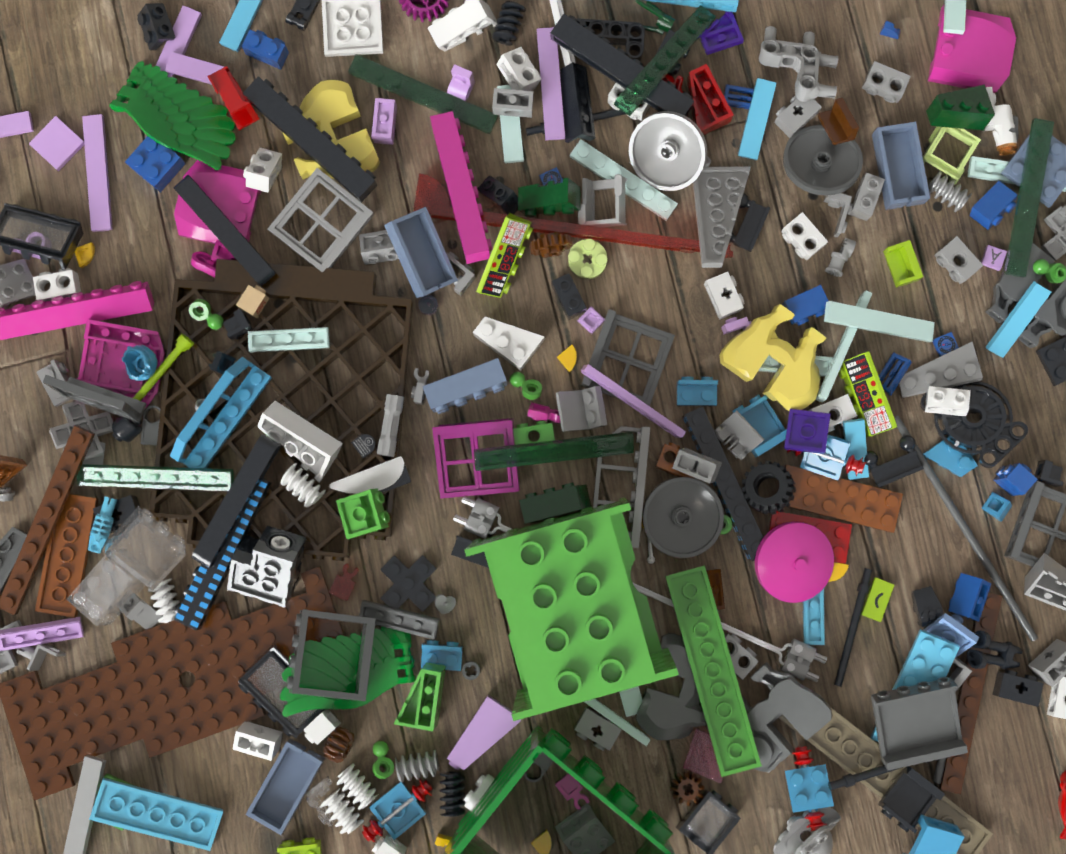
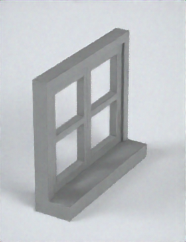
M316 168L268 227V230L310 264L323 272L326 268L334 266L374 216V212L319 168ZM319 183L336 195L335 199L321 216L303 203ZM339 199L357 212L342 232L338 231L324 219ZM298 208L315 221L314 225L300 242L283 229L284 225ZM318 225L336 237L335 241L321 258L303 245Z

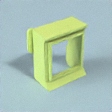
M936 126L929 137V143L931 144L923 155V162H927L951 176L949 181L954 180L955 185L962 176L966 163L981 139L965 129ZM945 132L970 146L957 168L932 154Z

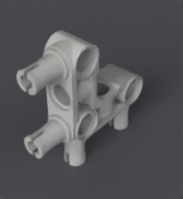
M773 26L766 27L764 41L761 43L759 62L764 66L787 67L796 70L795 96L799 101L808 102L817 97L835 99L837 86L820 84L818 82L819 66L836 69L838 56L821 54L814 46L815 33L805 32L803 44L776 40L777 29Z

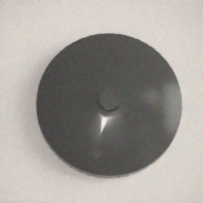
M814 125L797 131L788 140L783 154V166L789 179L802 190L816 195H835L846 191L857 181L863 166V156L855 140L833 145L822 125Z
M675 477L660 483L652 490L644 504L642 521L647 537L657 549L673 557L688 558L705 552L716 542L723 527L724 514L717 494L708 485L690 477Z

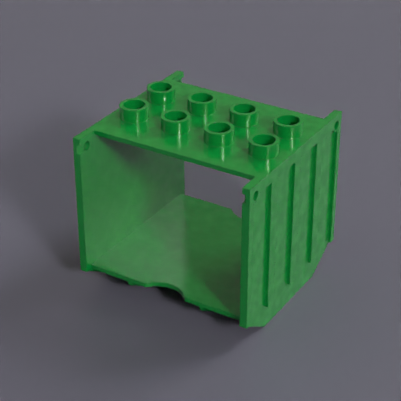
M539 725L535 727L494 778V781L471 811L469 810L458 823L460 826L444 851V854H499L476 833L533 764L538 755L543 752L647 838L635 854L675 853L669 842L673 832L668 828L669 824L651 809L643 815L637 810L639 804L635 801L636 797L619 782H616L612 788L603 781L606 777L602 774L603 770L586 755H583L578 761L570 754L572 751L569 747L571 743L553 728L546 734Z

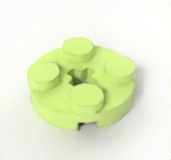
M586 239L577 242L570 249L568 264L575 276L594 279L605 270L607 253L600 243L593 239ZM584 255L592 256L591 264L588 262L583 263Z

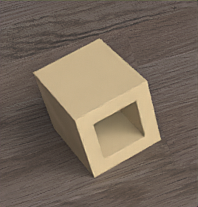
M248 285L236 306L253 317L258 318L269 297L265 295L266 291L256 285L253 288Z

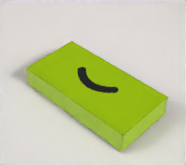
M874 577L861 615L881 622L894 584Z

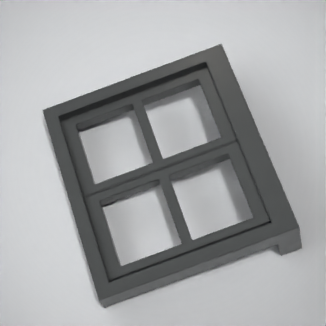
M609 309L589 365L600 372L605 356L626 363L619 383L621 387L630 365L651 372L643 396L631 393L650 406L675 335L616 314V311ZM616 325L637 333L629 356L608 349ZM641 334L662 342L654 365L633 358ZM584 376L581 386L587 388L600 386L587 376ZM601 387V391L603 394L617 398L615 395Z
M45 375L43 380L44 384L64 397L136 422H140L147 405L145 402L69 377L66 382Z
M1036 481L1026 493L1004 555L1007 558L1031 567L1036 564L1039 558L1022 552L1030 528L1050 535L1044 551L1047 555L1050 553L1055 537L1066 541V533L1058 530L1066 507V494L1046 487L1044 483ZM1041 496L1061 504L1053 528L1033 521Z

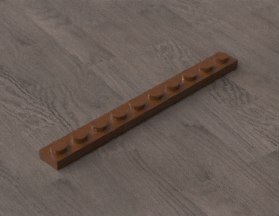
M75 425L0 597V609L12 615L18 614L95 436V433L81 426Z
M988 593L980 620L973 623V633L982 630L991 636V640L994 639L1002 601L1001 595ZM970 647L968 649L978 650L988 654L991 653V650L988 649H978L974 647ZM967 656L965 664L970 667L972 672L960 686L957 708L962 740L967 745L968 753L946 758L942 781L939 784L940 790L960 795L988 667L987 664L982 669L972 668L968 663Z

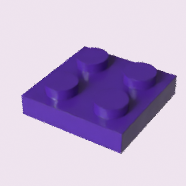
M790 409L784 449L825 454L831 414Z

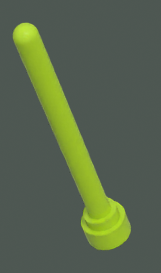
M181 334L176 339V347L133 399L141 401L182 351L190 350L194 342L186 335Z

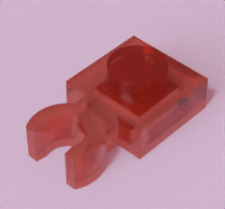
M348 563L343 566V576L337 574L329 591L330 594L345 601L349 600L356 584L351 579L359 572V568L356 567L353 573H349L347 570L349 567Z

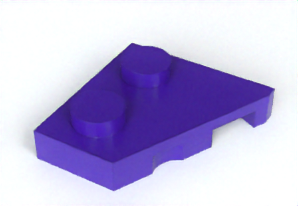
M725 11V14L719 20L714 21L712 26L700 35V41L706 55L742 44L744 40L733 13Z

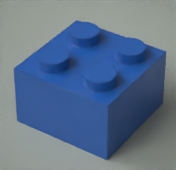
M148 136L125 161L132 170L160 193L186 164L174 151L155 142Z

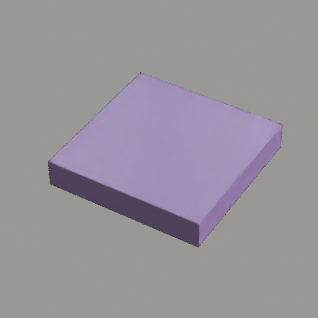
M55 116L35 136L29 145L56 170L60 171L84 146V141Z

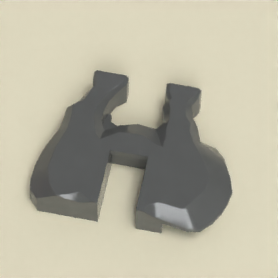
M1030 240L1020 242L1011 251L1004 264L1001 277L993 287L992 306L985 312L998 323L1004 322L1008 317V306L1013 301L1019 302L1033 281L1037 283L1043 276L1034 272V262L1038 259H1045L1050 265L1055 261ZM1066 278L1055 286L1033 317L1032 322L1026 326L1018 337L1027 347H1036L1039 344L1040 336L1052 330L1061 336L1066 335Z
M667 633L661 636L660 645L662 649H669L679 674L677 676L684 678L679 697L646 686L642 698L643 701L636 716L639 726L645 733L656 740L682 739L691 734L693 727L706 726L682 636L675 633Z
M766 662L750 678L753 681L763 682L768 685L771 691L769 697L751 707L746 698L742 696L762 765L753 769L761 772L774 770L794 749L772 724L782 714L806 741L830 722L833 717L832 708L824 698L813 690L801 685L791 674L771 669L768 662Z

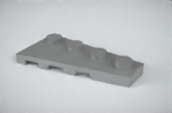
M973 341L906 373L899 383L902 398L927 393L929 386L950 388L983 380Z

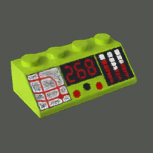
M511 213L505 217L476 292L498 298L508 293L511 283L508 281L511 275L515 276L519 265L516 264L518 257L522 258L526 247L523 246L525 238L529 240L533 228L530 227L532 222Z
M868 351L843 361L838 374L841 379H844L846 385L844 387L845 393L851 398L858 419L863 418L865 420L866 438L896 428V421L870 352Z

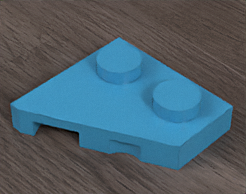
M947 437L948 441H950L952 444H955L953 440ZM943 440L923 453L925 458H929L936 462L937 465L950 470L951 473L958 477H962L978 466L970 454H963L953 450ZM961 445L958 446V447H960V448H962V449L967 450L966 447H964V446H961Z

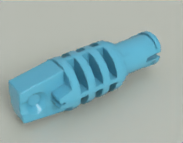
M104 496L100 514L97 513L90 533L88 550L91 552L101 553L109 538L114 522L112 514L117 502L116 499Z

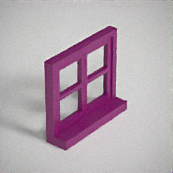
M514 418L444 424L432 427L440 499L520 491L513 430ZM503 434L506 456L480 458L478 436ZM470 437L472 459L447 461L445 439ZM506 460L508 482L483 484L480 462ZM473 463L475 485L450 487L447 465Z

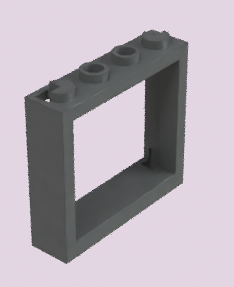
M300 610L295 620V626H298L297 635L294 634L292 639V647H295L294 655L290 656L289 668H292L291 676L287 678L289 693L366 701L376 618ZM308 617L363 624L355 693L299 687Z

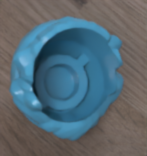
M145 345L128 346L122 357V361L126 365L127 375L130 379L136 381L147 380L152 377L158 365L156 354Z

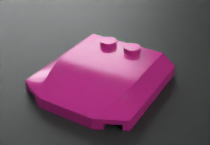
M943 5L939 16L938 36L933 61L930 65L928 81L965 89L985 84V87H992L993 93H996L1010 75L1016 42L1011 19L1009 17L966 9L965 32L963 35L943 32L945 5Z
M197 160L183 176V179L189 175L249 242L251 236L250 228L258 195H261V191L246 187V178L243 177L244 170L221 165L220 170H215ZM178 195L174 211L178 235L213 244L216 243V240L220 241L182 197Z
M87 319L84 333L85 342L79 377L77 379L133 398L147 380L136 381L130 379L122 357L128 346L145 345L156 354L158 368L165 358V351L159 332ZM161 378L141 400L147 404L145 409L159 392Z

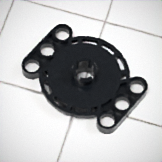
M977 381L950 387L952 389L971 390L967 414L979 413L980 421L978 423L969 422L966 416L934 413L935 428L945 444L963 454H980L979 462L985 468H992L997 465L1028 434V427L1025 423L1020 421L1013 422L1012 408L1003 393L994 386ZM927 393L923 395L920 401V407L923 411H925L924 400ZM1003 404L1006 405L1009 415L1006 414V410ZM938 420L942 422L943 431L939 427ZM1019 426L1024 430V434L1016 436L1013 434L1012 429ZM947 434L948 437L955 442V444H952L950 441H948L944 435ZM1006 440L1009 443V448L1006 450L1000 449L998 441ZM961 445V446H964V447H969V448H971V450H965V449H962V448H960V447H958V446ZM990 453L994 456L995 461L993 463H986L983 456Z

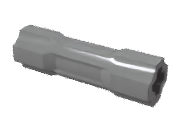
M391 394L386 396L381 437L379 438L377 449L378 455L390 457L395 455L400 414L402 413L404 397Z

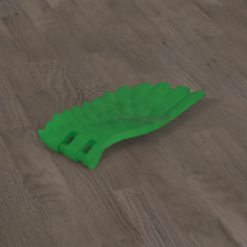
M143 61L138 62L132 69L127 79V84L121 87L116 95L117 98L109 104L110 108L115 112H126L140 129L155 142L195 158L215 170H220L222 165L221 159H228L230 156V148L227 146H231L236 141L235 134L232 132L236 124L231 118L227 117L228 109L223 105L213 104L210 97L199 96V91L186 89L187 84L185 83L177 84V78L168 77V72L160 71L159 66L152 67V64L144 66L145 63Z
M382 626L380 629H374L366 701L291 694L287 686H285L280 693V700L287 701L288 703L284 706L282 715L288 717L296 713L316 709L357 708L373 701L397 684L415 682L416 675L413 673V668L415 667L414 658L410 651V647H412L411 634ZM362 631L361 635L351 633L350 638L338 635L336 639L322 637L320 642L313 640L305 641L299 687L355 693ZM402 649L403 656L395 657L394 650ZM289 667L285 668L281 674L283 681L286 683L288 676H291L292 668ZM405 669L406 676L398 677L397 670Z

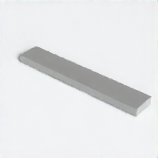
M91 755L84 756L63 854H86L93 823L89 818L102 782L106 760Z

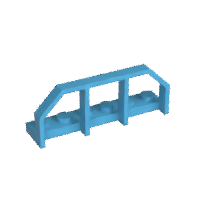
M241 357L225 371L181 431L170 456L177 462L185 464L197 474L202 475L272 377L244 357ZM248 366L251 367V371L232 397L225 394V390L233 379ZM220 397L228 400L210 427L203 422ZM198 427L207 430L187 459L183 458L182 455L187 442Z

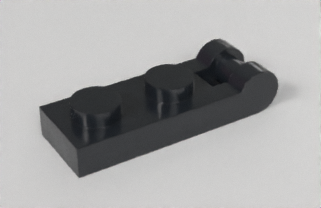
M296 0L285 22L289 25L294 24L298 26V29L304 31L320 0ZM298 14L303 15L301 19L297 18Z

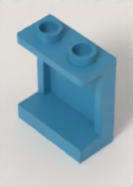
M757 395L749 400L751 403L749 406L744 408L741 405L732 411L734 413L737 410L764 439L763 442L751 451L755 458L786 439L787 429L784 428L768 403L766 395L762 398L760 395Z
M920 815L918 823L922 829L909 854H956L964 839V835L958 826Z

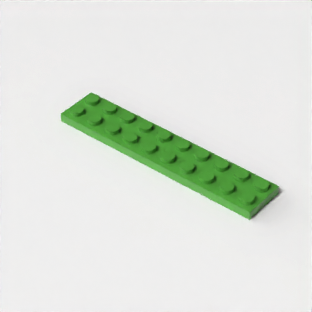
M705 565L665 576L721 777L762 766Z

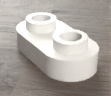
M482 774L475 783L477 785L475 791L470 790L463 799L466 801L464 806L470 811L476 806L494 781L491 775L487 774L484 776Z

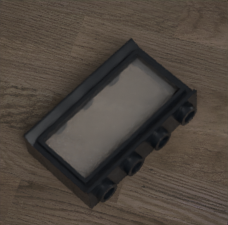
M4 203V208L0 213V245L3 252L11 255L13 249L20 250L22 257L26 260H30L32 254L40 256L42 263L49 265L51 259L59 260L61 269L66 270L84 234L81 223L75 219H66L55 214L43 213L36 209L24 208L17 204Z
M274 643L238 678L240 683L238 686L244 693L247 694L249 692L254 697L253 701L258 707H264L268 711L267 715L272 721H278L283 726L281 729L289 737L292 735L296 739L325 709L303 711L288 717L282 715L283 708L288 702L280 700L282 688L287 686L281 674L285 668L289 667V657L284 656Z

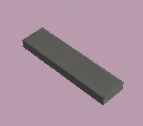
M367 600L362 601L359 614L360 617L376 618L375 625L434 640L437 638L439 618Z

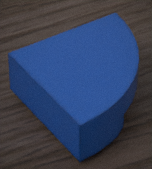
M886 21L881 28L880 35L898 40L900 29L894 28L893 23Z

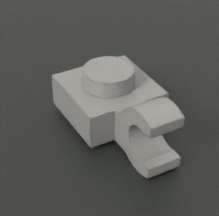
M416 368L414 370V377L418 382L416 387L413 386L411 398H414L413 402L415 404L423 405L425 392L422 386L426 385L429 371L426 370L424 377H419V369Z

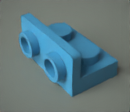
M681 377V380L677 381V406H717L718 380H713V377H701V380H693V377Z
M427 640V643L422 644L421 668L428 662L445 665L446 670L461 671L463 646H459V642H447V645H440L439 641Z

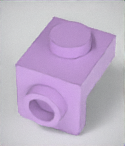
M737 317L726 320V324L721 328L723 334L739 329L744 331L751 324V321H748L747 317L737 320Z

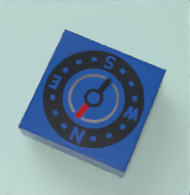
M557 167L539 175L543 185H548V181H555V184L563 183Z
M952 332L933 339V345L939 357L959 348Z

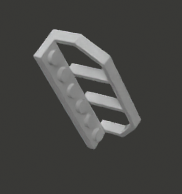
M621 426L599 444L593 508L597 507V504L606 505L614 503V501L598 500L601 469L633 472L632 483L636 484L635 491H631L630 507L633 508V511H629L628 523H632L631 531H628L632 547L639 548L650 427L633 428ZM622 431L637 433L636 443H639V451H635L634 463H637V468L601 464L603 446Z

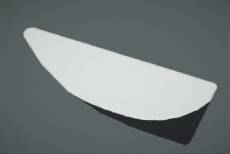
M400 456L335 481L329 487L353 494L376 488L380 492H385L411 482L403 458Z

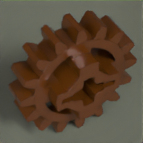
M560 232L542 234L540 238L529 243L531 255H540L542 258L560 256L565 249H570L573 246L571 235H562Z

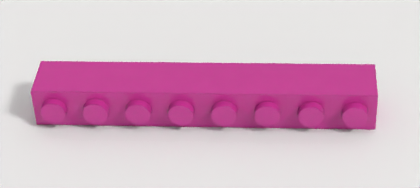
M453 111L430 116L466 263L489 259V251L493 250L491 240L486 239L485 233H488L486 221H481L480 216L483 215L481 203L477 204L476 198H479L477 187L472 186L471 181H474L472 169L467 167V164L470 163L468 153L463 152L462 147L465 146L463 135L458 133V130H461L459 119L454 118Z
M136 281L123 287L122 285H115L107 290L95 289L86 294L79 292L71 295V297L63 298V296H58L50 301L38 300L30 305L17 304L9 309L0 308V340L86 324L87 319L102 321L153 310L155 302L148 282Z

